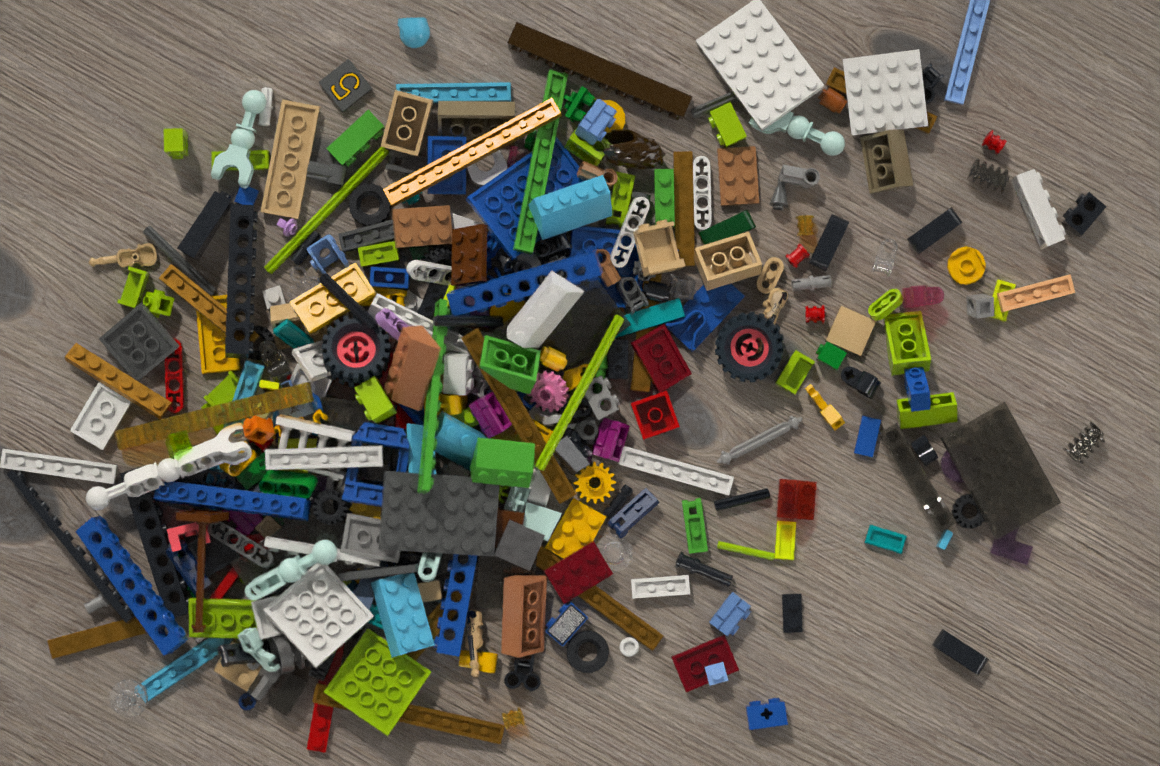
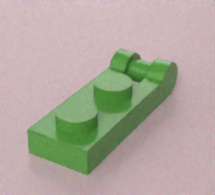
M696 498L695 501L682 500L689 554L706 552L708 547L701 498ZM696 508L697 514L690 515L689 509Z

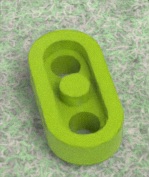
M898 289L888 290L869 306V315L876 321L884 319L902 304L903 295Z

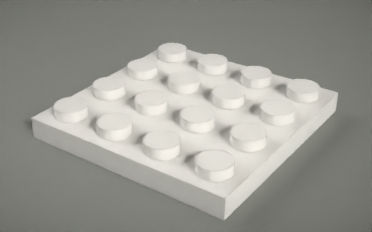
M919 49L843 59L852 135L928 126Z
M316 563L305 575L293 583L263 610L315 669L374 617L328 565Z

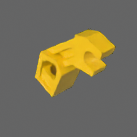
M812 384L805 388L821 410L820 414L834 431L845 424L842 416L831 404H826Z

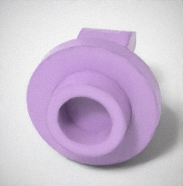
M280 218L277 223L278 226L284 229L283 234L286 237L294 235L298 229L297 221L293 218L288 222Z

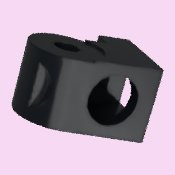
M925 435L920 436L909 444L925 467L939 458Z

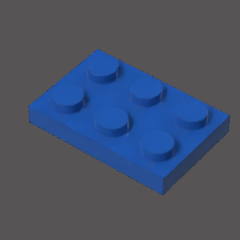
M427 136V165L466 144V137ZM466 168L428 188L427 194L465 195Z

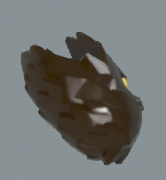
M616 129L605 135V138L609 140L608 142L611 145L610 148L604 149L603 152L607 156L606 160L610 163L626 168H638L639 170L653 169L658 164L663 165V157L666 153L662 151L660 144L655 139L644 137L629 129Z

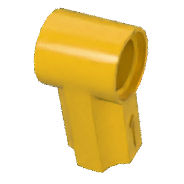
M461 650L459 667L471 668L468 650ZM483 651L481 653L477 652L479 671L496 673L498 654Z

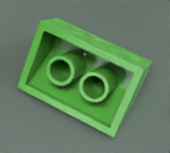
M478 437L470 466L472 482L529 488L533 475L535 443Z

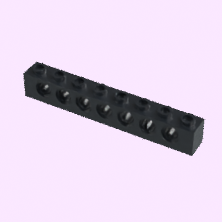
M231 204L225 358L249 359V353H253V341H249L250 334L254 333V322H250V315H254V304H251V297H255V285L251 284L252 278L256 277V267H252V260H256V248H253V241H257V230H253L254 223L258 221V211H254V205ZM247 223L249 226L246 229H241L239 224ZM246 241L248 245L241 248L238 246V243ZM241 259H244L248 262L245 266H239L237 264V262ZM239 278L247 280L243 285L238 284L236 281ZM242 296L246 298V301L238 303L236 299ZM238 315H243L246 318L243 322L235 320ZM237 334L245 336L242 341H237L234 337Z
M135 468V469H132V470H129V471L120 473L122 482H124V476H125L128 472H131V471L136 470V469H138V468ZM155 490L137 497L127 495L159 596L164 602L163 604L173 613L175 618L188 614V600L190 597H187L185 592L187 585L185 580L181 579L178 570L166 554V549L171 546L167 537L168 527L167 524L162 522L161 517L164 515L161 506H157L154 499ZM145 500L150 503L148 511H144L141 507L142 502ZM150 519L156 521V527L153 530L147 526V522ZM156 537L162 539V546L160 548H156L153 544V540ZM162 555L168 558L166 566H162L159 563V558ZM167 574L174 576V582L171 585L165 581ZM173 592H177L180 595V600L177 603L171 600Z

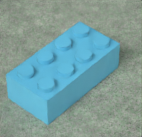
M415 573L399 574L372 582L371 586L391 658L434 646Z

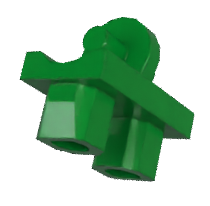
M583 86L578 93L573 91L570 97L564 95L563 99L567 101L564 105V108L567 109L565 117L573 123L575 121L581 122L587 114L582 111L583 106L592 107L597 99Z

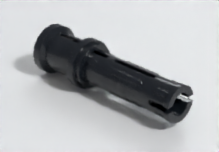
M682 551L679 553L674 566L675 568L681 567L686 569L690 574L698 573L729 587L731 582L724 580V578L729 580L733 578V575L700 563L699 558L688 557Z

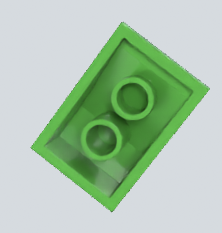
M485 335L479 368L510 389L530 394L537 379L541 351L532 348H522L515 343Z

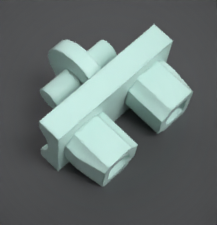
M511 486L504 510L523 512L531 489Z

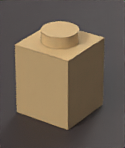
M440 580L417 583L422 602L443 598Z

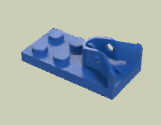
M732 284L706 291L703 285L683 306L686 317L667 322L665 326L693 352L745 296Z

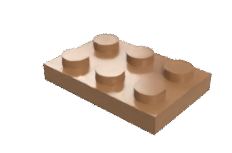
M756 146L718 148L721 206L759 204Z
M450 205L392 210L395 248L452 244Z

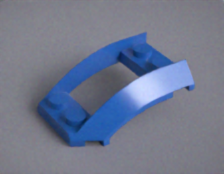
M365 422L355 435H352L351 447L363 446V443L400 449L396 472H407L410 444L403 428ZM348 467L342 500L351 504L359 503L382 507L383 486L357 482L360 467Z

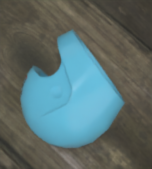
M426 18L398 19L397 26L400 29L399 35L403 44L410 48H419L427 43L430 37V28Z

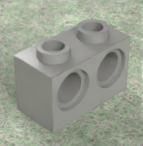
M602 375L592 380L585 393L598 420L619 410L618 405H620L616 394L612 395L609 390L612 386L608 378H603ZM594 383L602 385L601 393L596 394L592 391ZM603 400L611 402L610 410L604 411L601 408Z

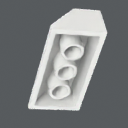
M1035 169L1011 179V183L1040 249H1045L1065 240V230L1057 222L1058 214L1055 208L1050 206V196L1047 190H1043L1041 185L1043 180L1040 173H1036Z
M551 271L507 326V338L522 348H539L584 291Z

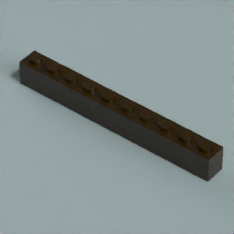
M516 22L507 42L510 50L520 54L524 52L528 54V58L534 61H538V59L543 60L548 67L555 69L557 66L563 69L562 72L570 76L576 74L580 76V80L586 83L595 82L598 84L597 87L605 91L609 89L616 91L615 94L619 97L626 98L628 96L633 99L634 103L641 106L647 104L651 106V110L657 113H661V111L666 112L669 118L677 121L679 118L684 119L693 97Z

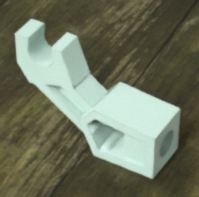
M246 628L238 634L243 650L251 654L265 670L276 672L281 668L279 664L273 663L276 656L262 648L264 643L260 640L256 628Z

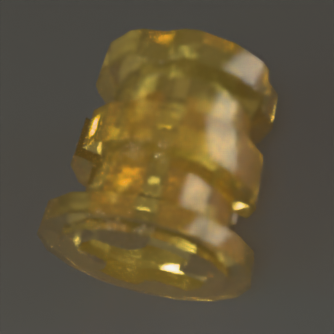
M802 215L795 217L798 220L797 228H799L797 236L814 235V231H812V227H814L812 219L814 216Z
M520 707L517 708V711L511 710L507 714L505 712L502 713L506 730L511 726L518 727V724L525 726Z

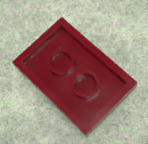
M665 324L658 326L630 343L658 393L663 392L692 374Z
M591 541L544 570L564 604L613 575L594 541Z
M725 635L671 656L685 692L709 683L705 666L723 662L727 675L739 671Z

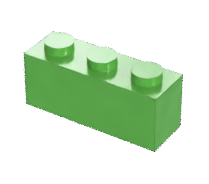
M368 109L326 149L342 166H350L355 162V156L358 153H364L369 149V143L373 139L378 140L384 134L383 130L385 127Z
M654 169L655 225L656 222L661 220L674 221L672 229L675 227L674 169Z

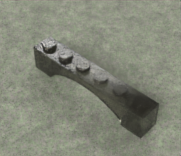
M894 423L879 432V436L936 531L941 532L957 523L922 469L899 425Z

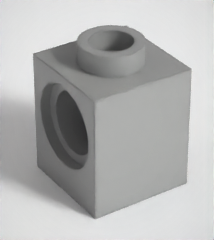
M986 294L966 296L967 315L976 319L994 316V297Z

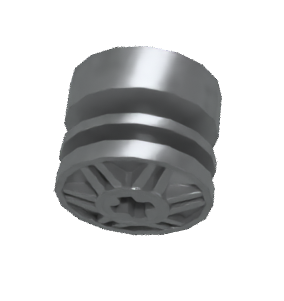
M284 634L270 637L271 653L276 656L273 661L274 664L280 665L281 668L277 670L280 675L293 672L295 668L294 662L299 669H304L305 665L306 667H311L312 664Z

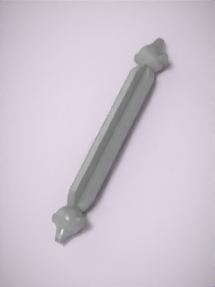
M791 415L788 422H782L737 445L729 453L722 451L717 463L729 465L731 459L739 458L787 433L790 428L797 430L799 423L803 420L802 417L796 418Z

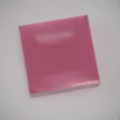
M516 146L510 147L507 161L508 167L516 163L518 147Z

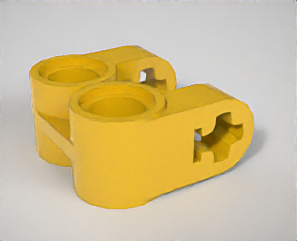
M439 393L438 401L441 402V407L437 415H440L442 411L449 415L462 413L467 407L468 396ZM425 398V401H424V404H423V405H424V415H425L426 398Z

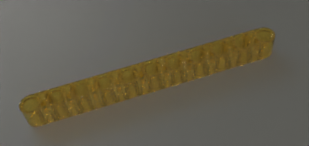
M310 382L117 430L114 433L118 450H124L251 418L254 415L259 416L314 401Z

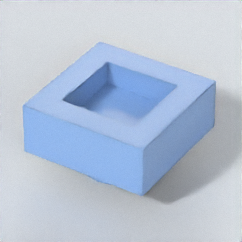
M723 662L704 667L710 686L728 681Z

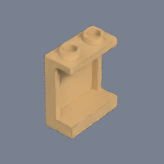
M661 220L656 222L654 226H650L649 223L642 224L633 232L644 277L675 271L685 267L684 259L679 258L672 230L674 221Z

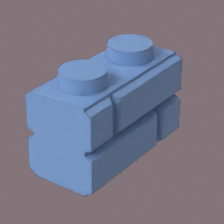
M597 99L578 125L575 134L585 139L591 145H594L597 140L601 142L607 133L604 130L607 127L611 128L616 121V118H614L617 112L616 109L607 105L601 99Z
M731 592L709 623L727 637L729 634L733 636L740 627L737 625L741 619L745 620L751 613L749 610L751 606L734 592Z

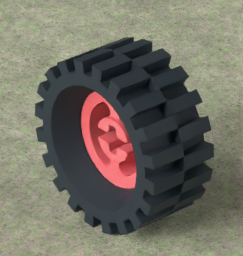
M743 312L736 317H732L722 327L715 342V345H717L715 355H718V364H722L724 367L722 370L725 373L729 372L731 378L735 379L738 377L741 382L746 380L756 382L757 379L761 381L767 375L770 376L778 367L784 355L785 344H783L784 336L779 332L780 327L773 324L774 320L772 318L767 319L764 317L765 314L762 313L757 315L755 312H749L748 314ZM750 333L752 336L747 337L741 345L743 354H740L737 348V341L743 334ZM760 338L764 344L763 354L758 358L751 359L749 356L755 355L760 347L758 340ZM750 342L753 343L754 347L751 350L748 349L747 345Z
M354 314L353 319H349L348 315L343 316V322L341 323L337 319L334 321V327L329 326L327 335L324 334L322 355L325 369L331 373V377L334 380L338 378L339 383L342 385L346 381L349 387H354V383H359L360 385L374 376L379 380L382 377V371L386 372L388 363H390L388 334H385V330L381 326L378 327V323L373 330H369ZM354 342L358 343L359 363H355Z

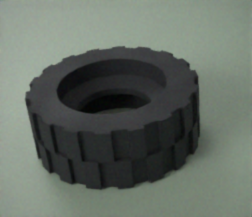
M372 183L364 184L352 192L353 194L349 198V211L358 223L363 226H370L386 221L385 219L389 217L392 207L381 186ZM367 196L376 197L380 203L379 210L371 215L364 213L361 209V201Z
M581 631L575 634L568 643L567 658L570 665L577 671L593 673L600 670L608 660L609 648L603 636L595 631ZM590 642L596 646L597 656L595 659L584 661L579 657L578 649L581 644Z

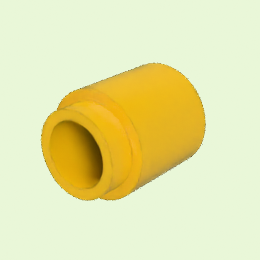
M544 346L541 349L539 361H541L542 365L556 372L565 368L568 361L566 354L550 346L548 348Z

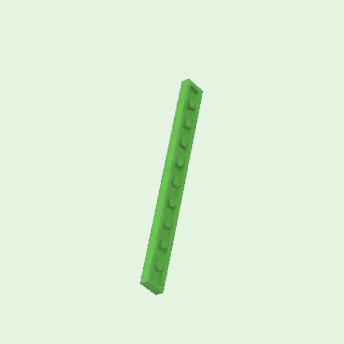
M554 70L548 71L542 103L553 98L561 112L568 74ZM559 118L536 130L513 250L532 255L534 251L538 228L528 204L534 198L545 194Z
M440 299L435 303L434 316L449 315L450 307L447 306L448 300ZM433 324L432 338L441 350L426 395L417 493L425 494L433 487L431 471L435 467L433 450L435 451L437 447L435 431L438 430L439 420H436L437 412L440 411L441 407L438 397L443 385L440 382V376L444 372L442 355H445L446 352L444 336L446 337L448 326H434Z

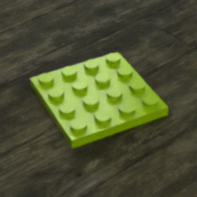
M368 628L323 693L388 736L431 674V671L406 654L391 658L387 641Z

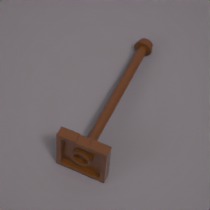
M192 509L176 512V520L194 521L198 524L195 624H192L193 632L203 633L206 629V625L203 624L206 525L208 523L229 520V512Z

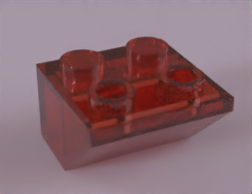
M778 479L775 517L814 520L817 482Z

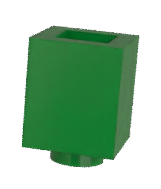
M825 342L824 345L820 344L815 354L818 355L816 360L834 370H838L847 352L829 342Z

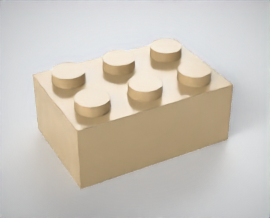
M395 90L381 147L419 156L434 100Z
M749 231L694 249V260L706 291L761 274L762 262Z

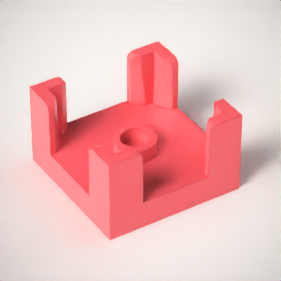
M196 522L167 529L172 552L181 550L180 540H184L183 534L185 537L196 535V531L198 533V524ZM210 523L206 525V543H211L208 532Z

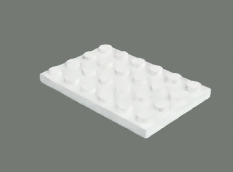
M753 0L696 40L697 45L761 131L825 88L822 81L761 0Z

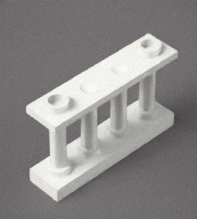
M283 414L277 416L276 424L281 425L282 428L278 449H286L289 432L292 428L299 429L301 433L298 448H306L308 435L311 432L318 434V437H320L318 448H326L327 439L330 437L337 438V447H345L348 441H352V435L356 433V431L322 423L318 424L313 421ZM341 467L333 469H302L327 475L329 479L336 481L344 479L347 475V472L340 471Z

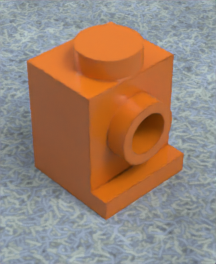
M254 415L251 419L247 418L243 422L244 435L249 440L263 445L275 435L271 418L266 420Z

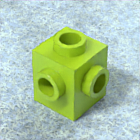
M155 289L154 293H145L143 304L154 317L160 318V315H171L174 302L173 297L166 296L164 291Z

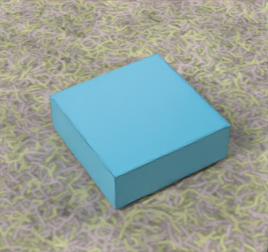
M944 529L936 547L942 550L946 549L953 532Z

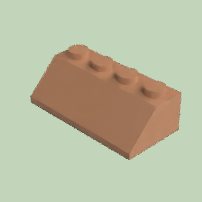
M423 325L402 327L392 364L389 368V374L384 385V390L392 401L421 411L441 350Z
M515 575L504 578L501 653L520 658L544 651L547 576Z

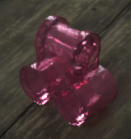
M922 285L902 288L903 308L938 304L944 299V291L940 287Z

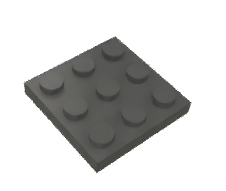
M142 302L99 338L129 375L137 381L179 347V344Z

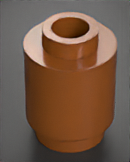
M830 87L828 90L823 89L818 97L821 100L819 104L833 113L837 112L840 114L847 103L844 96Z

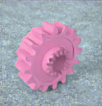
M544 371L542 374L540 372L537 373L536 382L530 394L527 395L532 396L530 402L537 403L536 408L541 406L542 411L548 408L549 412L552 413L554 409L559 411L566 404V400L569 397V394H567L569 388L565 384L566 381L560 375Z

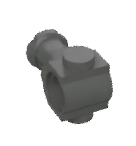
M584 417L583 421L569 423L568 427L578 433L580 439L583 440V444H595V436L598 432L595 417ZM587 425H592L595 428V432L591 436H587L584 433V427Z

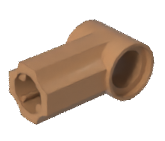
M585 161L581 163L577 171V177L585 181L603 175L608 180L606 182L608 188L612 187L618 178L614 170H604Z
M597 249V253H601L603 256L601 262L603 273L600 278L605 287H609L618 282L621 277L610 260L609 252L605 249Z

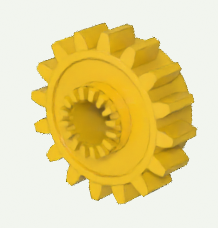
M593 462L591 467L588 465L585 470L581 469L580 475L575 474V477L579 479L574 482L575 485L579 486L575 491H581L580 498L586 496V502L593 499L594 504H596L597 499L604 502V496L611 497L608 492L615 490L611 487V484H615L616 481L611 480L614 473H608L609 467L603 469V463L596 466V462ZM592 477L599 478L600 486L598 488H592L589 485V480Z

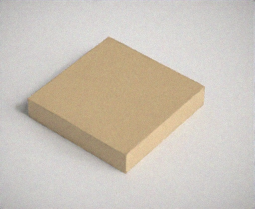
M840 306L825 341L861 356L876 321Z

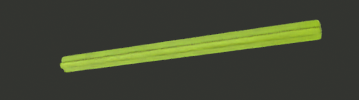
M380 147L265 265V270L269 274H273L300 244L381 163L389 151L385 147Z
M619 315L614 316L535 464L537 469L545 470L624 322L623 317Z

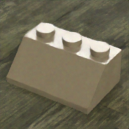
M904 129L886 130L860 137L870 194L913 186Z

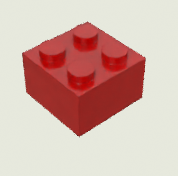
M667 391L630 403L643 440L680 427Z

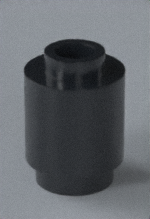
M649 280L648 283H644L642 292L647 299L663 303V301L668 302L671 287L665 283Z

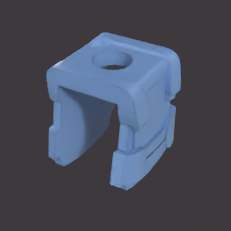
M330 234L307 248L309 255L313 259L310 263L315 271L319 269L322 274L326 273L324 268L339 258L346 268L349 266L345 254L339 249L335 239ZM323 248L330 250L329 255L326 257L320 256V251Z

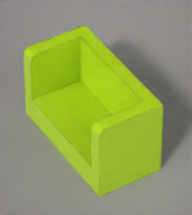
M395 241L358 248L362 268L394 261L400 262L398 248H395Z
M129 266L127 281L121 299H118L117 303L135 308L142 301L150 273Z
M795 350L775 384L796 395L815 361Z
M231 370L228 372L229 375L217 387L203 397L219 414H222L231 405L240 379Z

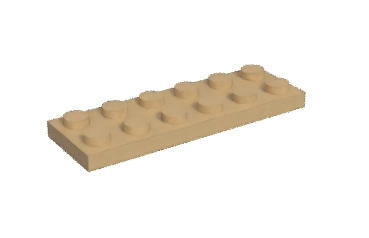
M282 100L261 213L299 219L320 106Z

